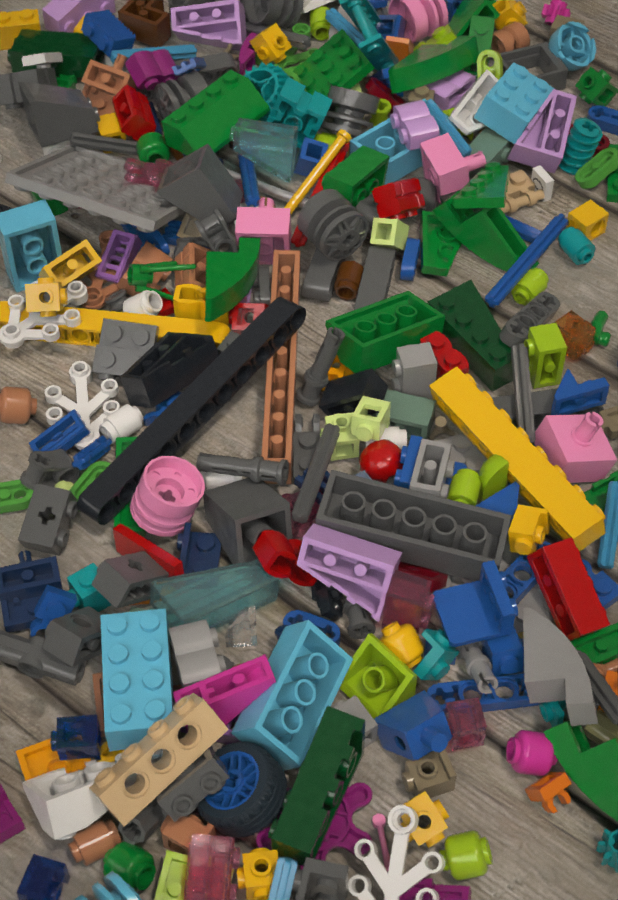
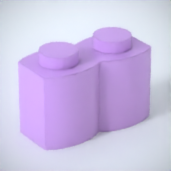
M460 70L425 86L429 90H435L434 101L443 111L456 107L462 96L475 82L476 76Z
M423 100L393 106V114L390 115L392 128L397 129L401 144H405L408 150L420 149L421 142L439 136L437 122L430 115L429 109Z

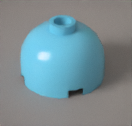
M573 21L560 26L551 35L548 44L549 50L562 60L568 71L572 72L586 67L594 60L596 54V43L594 38L590 39L587 34L589 32L587 27Z

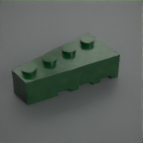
M471 279L427 302V304L445 315L442 334L450 340L453 349L458 350L466 357L469 369L492 392L513 381L511 347L501 341L499 337L501 329Z
M330 706L326 707L307 755L299 768L293 788L286 794L282 814L279 819L276 818L273 821L269 830L268 838L271 839L272 850H277L279 857L294 859L301 866H304L306 857L316 858L364 755V719Z

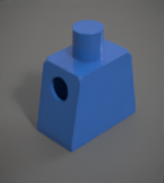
M424 690L374 718L378 724L377 735L382 748L410 760H418L431 751L442 752L447 747L448 741L452 738L443 709Z

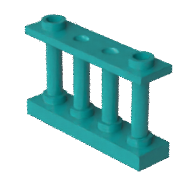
M339 0L342 8L359 31L362 32L365 41L359 43L358 46L378 72L381 69L396 65L399 62L398 58L381 33L378 34L376 26L382 21L369 0Z

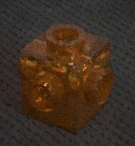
M572 310L554 322L557 323L567 345L566 355L574 361L580 355H585L591 351L595 343L596 328L590 322L584 320Z

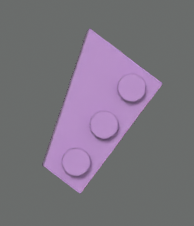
M52 0L42 9L45 28L48 31L73 33V29L86 13L110 10V13H115L116 10L114 0Z
M224 0L171 8L172 31L180 40L227 48L228 44L231 43L233 45L231 50L240 51L247 38L245 8L240 0Z
M553 89L514 144L507 159L531 167L540 165L545 171L555 173L563 159L577 96Z
M313 523L303 536L296 565L326 586H333L347 596L346 600L353 605L355 603L359 604L372 614L371 617L379 622L389 603L402 552Z

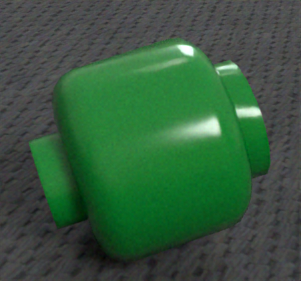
M157 132L145 133L137 141L136 150L140 163L143 166L159 169L168 163L171 153L162 134Z
M122 841L108 850L104 856V876L114 871L136 893L148 888L154 880L156 868L153 855L137 844L132 845Z

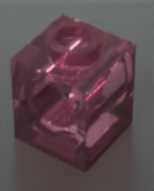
M479 697L447 702L445 716L452 733V738L449 741L451 751L483 746L487 725Z

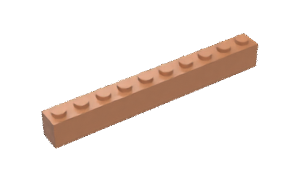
M274 250L271 303L276 298L283 297L299 305L300 250ZM298 330L267 361L262 457L264 460L278 462L281 459L288 460L289 473L286 484H292ZM264 481L266 484H277V482Z

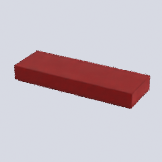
M121 523L113 528L116 551L124 556L145 551L169 573L165 581L166 584L177 591L185 586V576L181 560Z

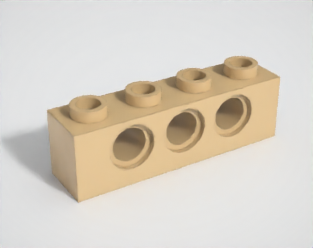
M194 693L190 696H184L175 703L173 711L165 719H160L149 727L147 735L141 741L128 746L122 752L121 759L111 768L108 767L102 770L95 777V783L89 789L125 827L229 729L203 698ZM188 725L186 736L178 739L180 728ZM162 749L161 759L152 763L151 758L154 752ZM137 773L135 783L125 787L127 777Z

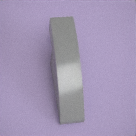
M529 607L523 608L524 680L530 704L566 700L571 726L598 724L591 682L577 650L566 635L551 621Z

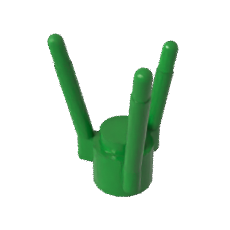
M177 261L129 264L127 280L130 286H135V292L155 291L161 298L173 301V295L147 287V284L153 282V272L192 270L196 268V265H177Z

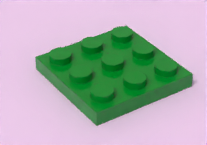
M341 29L322 47L315 50L301 65L295 67L292 72L296 73L302 80L308 93L313 95L314 91L328 96L330 86L351 89L375 68L346 32Z

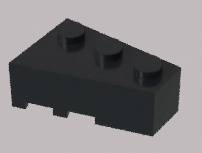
M167 332L120 376L130 406L153 408L191 384L219 356L213 336Z

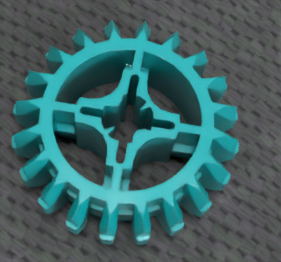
M262 62L259 67L253 65L252 70H245L246 74L244 76L249 78L270 107V111L253 123L252 127L257 125L262 128L264 123H266L287 77H289L281 67L275 66L271 62L268 65Z

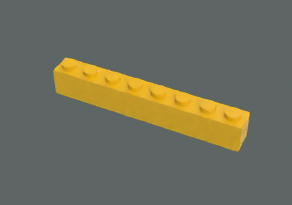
M456 366L429 385L432 398L436 400V405L487 459L497 454L509 462L507 481L510 484L516 481L520 485L519 493L532 507L548 509L549 525L563 540L572 537L578 550L582 551L606 533L604 524L606 517L603 511L596 504L591 505L586 500L584 492L577 484L572 486L568 482L566 474L558 465L553 466L548 461L544 450L538 445L535 447L530 442L529 436L523 428H516L512 424L508 413L502 408L499 410L494 405V401L485 390L481 392L477 388L475 380L469 373L464 374Z

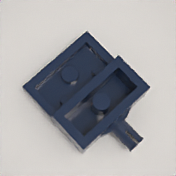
M25 550L26 561L23 551L18 554L19 564L0 567V602L6 632L11 633L30 628L31 622L37 618L34 616V609L47 585L63 590L56 556L32 561L31 552Z

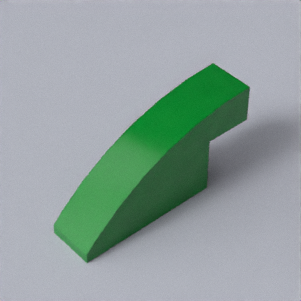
M463 0L449 23L456 37L469 36L472 15L492 17L496 21L500 16L493 6L496 0Z
M458 36L449 44H425L417 48L388 70L392 94L433 83L477 61L479 53L476 36Z
M459 191L445 199L432 210L440 222L457 240L477 256L507 272L528 248L501 208H479L475 212L471 208L454 209L453 198ZM536 261L530 269H533L537 265H539V262Z
M239 238L238 252L206 251L205 321L211 322L230 311L250 291L256 280L259 268L260 238Z
M570 721L544 731L546 738L553 745L555 756L569 777L592 802L618 822V738L591 748L582 726H571Z

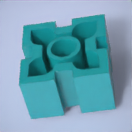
M287 77L263 130L278 138H281L283 134L291 139L290 144L300 148L304 137L314 140L333 100L317 91H314L312 95L304 91L305 85Z

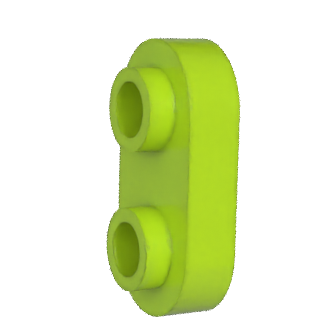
M484 50L479 54L477 58V78L487 69L498 80L503 76V61L500 53L495 50ZM490 58H493L494 65L490 67L488 65V60Z

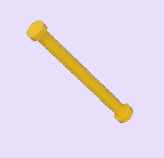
M340 129L337 132L335 141L284 208H290L291 215L344 144L350 142L352 137L347 131Z

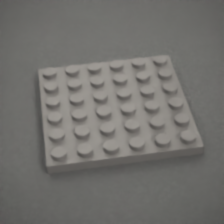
M69 145L6 172L5 183L14 185V188L18 191H32L38 193V196L42 199H56L62 201L66 207H80L86 209L91 215H104L112 218V221L115 223L131 224L137 226L139 231L146 233L154 232L185 212L158 195L157 189L164 172L90 148Z

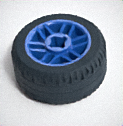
M242 741L222 746L220 749H217L215 754L224 763L230 778L226 780L224 786L218 792L209 794L198 803L197 810L207 822L214 825L216 830L224 835L236 838L253 836L255 833L263 831L270 823L272 824L273 820L277 818L276 816L280 814L287 794L285 773L280 764L264 748L257 744Z

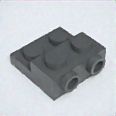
M103 318L100 342L96 344L92 372L99 374L98 379L115 380V377H120L157 343L159 327Z
M212 745L156 797L157 803L174 822L183 816L191 814L201 800L209 794L218 792L224 786L226 780L230 778L224 763L215 754Z

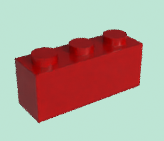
M572 537L544 546L527 556L556 626L566 635L569 641L610 625L605 608L598 598L593 581L587 573L580 551Z

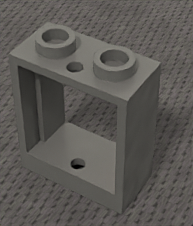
M548 42L500 53L503 61V74L513 62L526 69L539 66L544 73L535 76L545 80L556 90L566 88L568 68L560 58L556 57L549 50Z

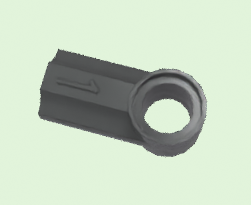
M155 798L125 827L119 822L118 830L123 836V841L135 845L138 842H144L154 831L161 827L168 814L157 803Z

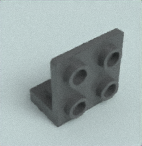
M306 857L303 870H296L293 883V891H295L294 900H347L349 866Z

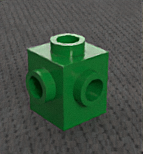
M590 67L575 85L581 91L579 96L588 104L593 102L604 107L618 93V89L610 82L612 77L603 69L598 72Z

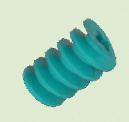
M587 118L575 119L567 138L563 159L559 164L563 171L575 175L583 165L592 159L595 149L602 138V130L594 121Z

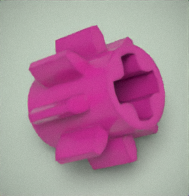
M551 0L550 5L544 4L541 13L542 17L545 18L544 23L552 26L557 15L570 17V9H566L568 4L561 0Z

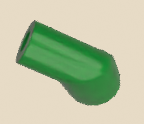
M605 311L596 312L590 324L592 342L596 346L599 344L606 347L610 342L611 334L603 332L608 320V314Z

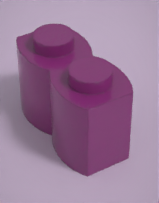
M166 49L152 52L148 50L133 53L124 63L138 89L150 91L161 82L166 83L169 79L177 82L179 77L174 75L172 66L176 64Z

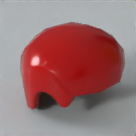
M390 440L373 441L359 456L360 471L365 470L372 480L386 483L390 476L396 474L397 469L402 470L404 464L400 463L402 450Z

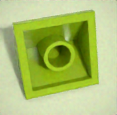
M369 633L352 657L353 661L340 689L349 698L356 695L374 719L415 695L417 675L376 636Z

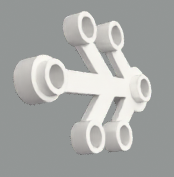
M81 281L70 282L66 288L67 304L70 303L71 305L78 306L86 303L88 300L86 285ZM12 295L8 299L9 321L8 324L0 328V342L10 349L22 346L25 340L54 342L60 337L57 325L79 326L81 323L80 312L77 309H69L65 311L64 315L40 317V312H29V317L20 322L21 312L26 307L25 301L21 295ZM36 325H44L42 330L31 329Z
M77 361L69 369L71 382L76 385L77 403L62 395L61 388L57 385L48 386L44 393L49 404L59 406L51 407L46 411L49 425L52 426L64 417L62 409L67 412L75 409L80 414L81 419L86 424L85 426L91 432L74 445L81 451L100 437L99 432L101 430L99 425L103 423L104 418L118 410L120 404L115 400H109L119 393L118 383L114 379L104 380L101 383L102 390L89 401L87 385L93 379L92 370L86 362ZM103 405L104 413L90 424V417Z
M405 805L395 806L388 814V825L395 832L388 871L377 856L378 848L375 842L369 839H361L354 846L356 857L364 861L384 892V900H399L401 895L429 874H438L445 867L443 855L430 851L423 856L420 863L403 875L409 835L416 830L419 822L416 811ZM403 814L410 816V824L407 827H402L400 824V818ZM365 843H368L371 847V852L367 857H364L361 853V847ZM431 856H436L439 860V865L434 870L428 866V860ZM354 875L350 878L348 889L352 895L358 897L359 900H376L370 892L372 884L367 876ZM359 879H362L365 883V888L361 893L355 889V883ZM422 888L418 891L415 899L422 900L426 892L432 894L433 900H440V897L436 890Z

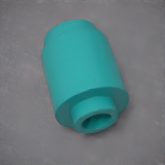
M568 227L560 233L558 237L560 248L576 265L586 264L593 259L596 247L580 229Z

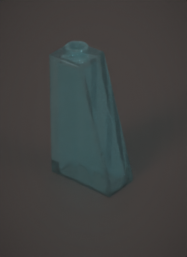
M259 560L152 581L150 604L154 609L166 608L168 626L170 628L206 619L209 629L214 627L217 629L277 600L280 578L269 575L263 569Z

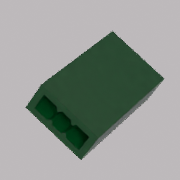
M21 29L18 37L14 39L12 48L8 50L7 59L8 63H11L12 73L37 69L36 66H23V56L60 52L62 53L63 62L51 64V68L55 69V75H75V77L83 78L90 59L102 63L105 53L84 33Z

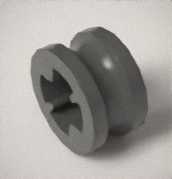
M125 288L112 293L104 300L106 304H110V311L116 312L122 309L124 301L130 298L126 297L127 291Z

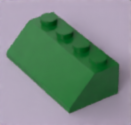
M229 70L161 121L166 145L185 155H189L209 144L214 153H216L268 113L270 107L249 78Z
M406 291L326 320L325 326L327 330L333 327L334 331V328L337 327L345 333V338L338 349L337 356L343 365L352 372L357 373L371 368L375 370L392 363V360L396 359L397 347L420 344L421 338L435 331L442 333L445 315L410 291Z

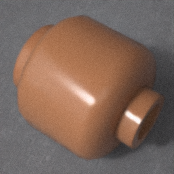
M4 387L1 390L0 421L2 423L26 424L30 420V415H36L37 399L31 397V392L28 388Z

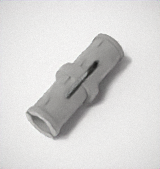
M477 642L467 644L469 651H467L464 645L461 646V656L466 662L468 675L475 680L477 688L481 693H492L488 684L491 683L493 689L496 690L498 680L491 671L492 664L490 660L482 654Z

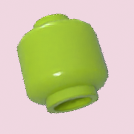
M475 830L447 836L445 849L439 850V853L445 859L443 871L450 870L451 875L457 881L484 876L487 873L488 865L493 864L487 837H481Z

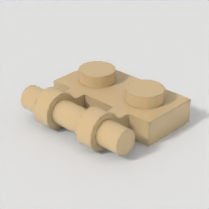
M522 169L510 173L505 208H501L503 213L512 214L520 207L533 206L537 204V201L544 199V192L541 189L534 191V182Z

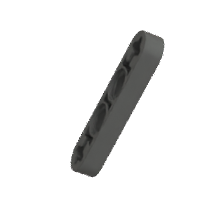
M539 293L506 322L499 334L501 341L509 347L519 343L524 344V341L528 339L529 327L545 325L559 309L560 301L550 293Z

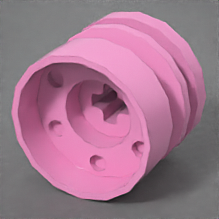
M391 0L389 3V15L398 14L407 21L404 38L410 39L413 44L427 36H432V33L438 27H445L448 24V11L444 0Z
M160 456L152 459L145 467L139 484L131 498L130 511L132 518L139 527L156 536L173 537L182 533L185 523H190L195 509L204 495L205 483L202 474L190 462L176 456Z

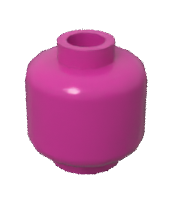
M520 730L514 737L508 740L506 759L517 773L544 776L558 761L554 754L553 745L546 738L544 732Z

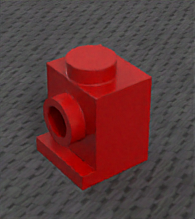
M239 302L229 311L228 320L229 324L232 325L231 330L244 331L251 324L247 320L248 315L253 313L254 321L269 305Z

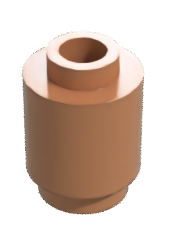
M101 819L87 828L77 831V834L72 837L73 842L69 843L68 847L76 863L82 861L85 866H88L104 858L106 852L122 842V839L112 819L105 822Z

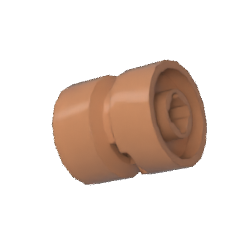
M515 21L493 33L491 50H495L498 53L530 46L529 33L520 22Z

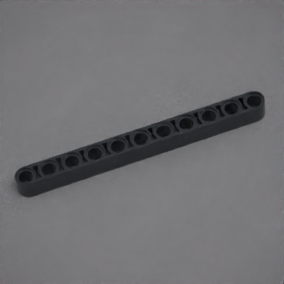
M283 297L276 298L81 493L77 500V509L100 525L108 524L131 501L147 464L152 459L160 456H175L303 325L306 318L305 308Z

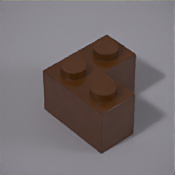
M129 0L118 11L119 21L121 20V23H124V26H127V29H130V32L132 31L135 34V40L152 47H161L171 37L170 15L164 11L163 0Z

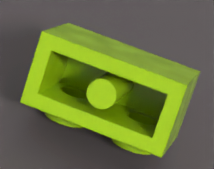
M557 323L529 327L528 339L524 341V346L528 348L530 381L533 389L560 384L567 345Z

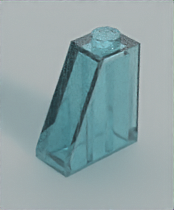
M239 118L235 126H232L230 130V141H233V151L284 182H291L295 174L299 126Z

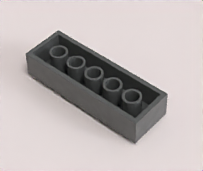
M331 469L315 524L402 552L401 562L479 581L482 563L494 560L499 571L512 515Z

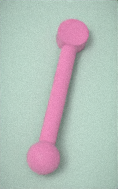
M375 814L372 818V825L378 831L384 866L388 871L390 856L384 831L386 818L383 814Z

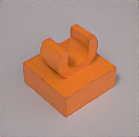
M549 772L524 789L531 801L542 802L543 809L547 813L557 812L553 804L555 796H558L562 804H569L571 802L570 795L564 789L572 783L565 772Z

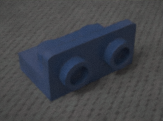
M186 522L184 533H179L177 540V550L181 551L180 558L178 559L183 563L185 586L181 589L216 591L222 545L215 533L192 532V523Z

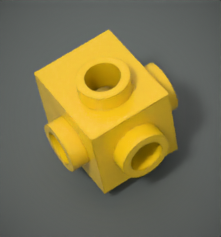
M498 0L493 4L500 14L495 21V28L497 30L515 21L520 22L524 26L527 24L525 15L527 11L520 1Z
M277 23L266 28L249 41L264 64H269L272 61L275 64L279 63L287 57L285 52L292 47L287 36L282 32Z
M54 277L37 278L38 283L25 284L27 312H40V317L57 316L56 311L63 310V305L68 303L67 289L62 288V282H55ZM46 292L50 295L49 302L44 298Z
M424 790L402 804L413 808L418 818L421 815H427L430 818V822L426 827L418 825L416 830L410 833L408 843L415 840L418 846L425 843L429 848L445 838L442 831L448 828L444 820L449 818V815L439 799L432 802ZM403 814L401 816L403 822L400 824L402 827H407L410 824V816Z
M256 848L249 853L242 854L243 867H236L238 889H246L247 900H268L278 859V851Z

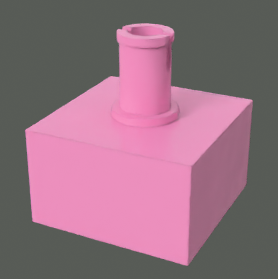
M449 133L420 143L424 178L435 185L437 189L436 200L439 204L442 203L440 196L459 191L469 182L470 171L485 167L486 159L482 151L463 158Z
M264 197L258 200V207H237L235 238L237 247H239V238H260L259 264L273 265L274 250H291L290 208H274V200L268 197L267 206L265 207Z
M588 412L581 415H546L535 431V447L538 445L544 450L548 461L553 466L558 465L561 467L569 483L597 482L604 479L617 462L612 447L601 427L603 425V418L596 412Z

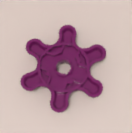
M358 782L348 787L315 859L326 861L328 852L337 848L345 849L355 855L354 846L359 840H372L367 832L358 829L352 821L354 812L367 806L372 800V790L367 784ZM283 808L282 810H280V814L277 816V819L280 818ZM271 826L258 833L256 837L258 848L272 850L271 839L268 838ZM368 843L361 847L362 855L367 854L371 850Z

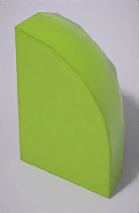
M494 454L485 460L478 473L481 481L478 497L480 502L507 486L509 462L500 455Z

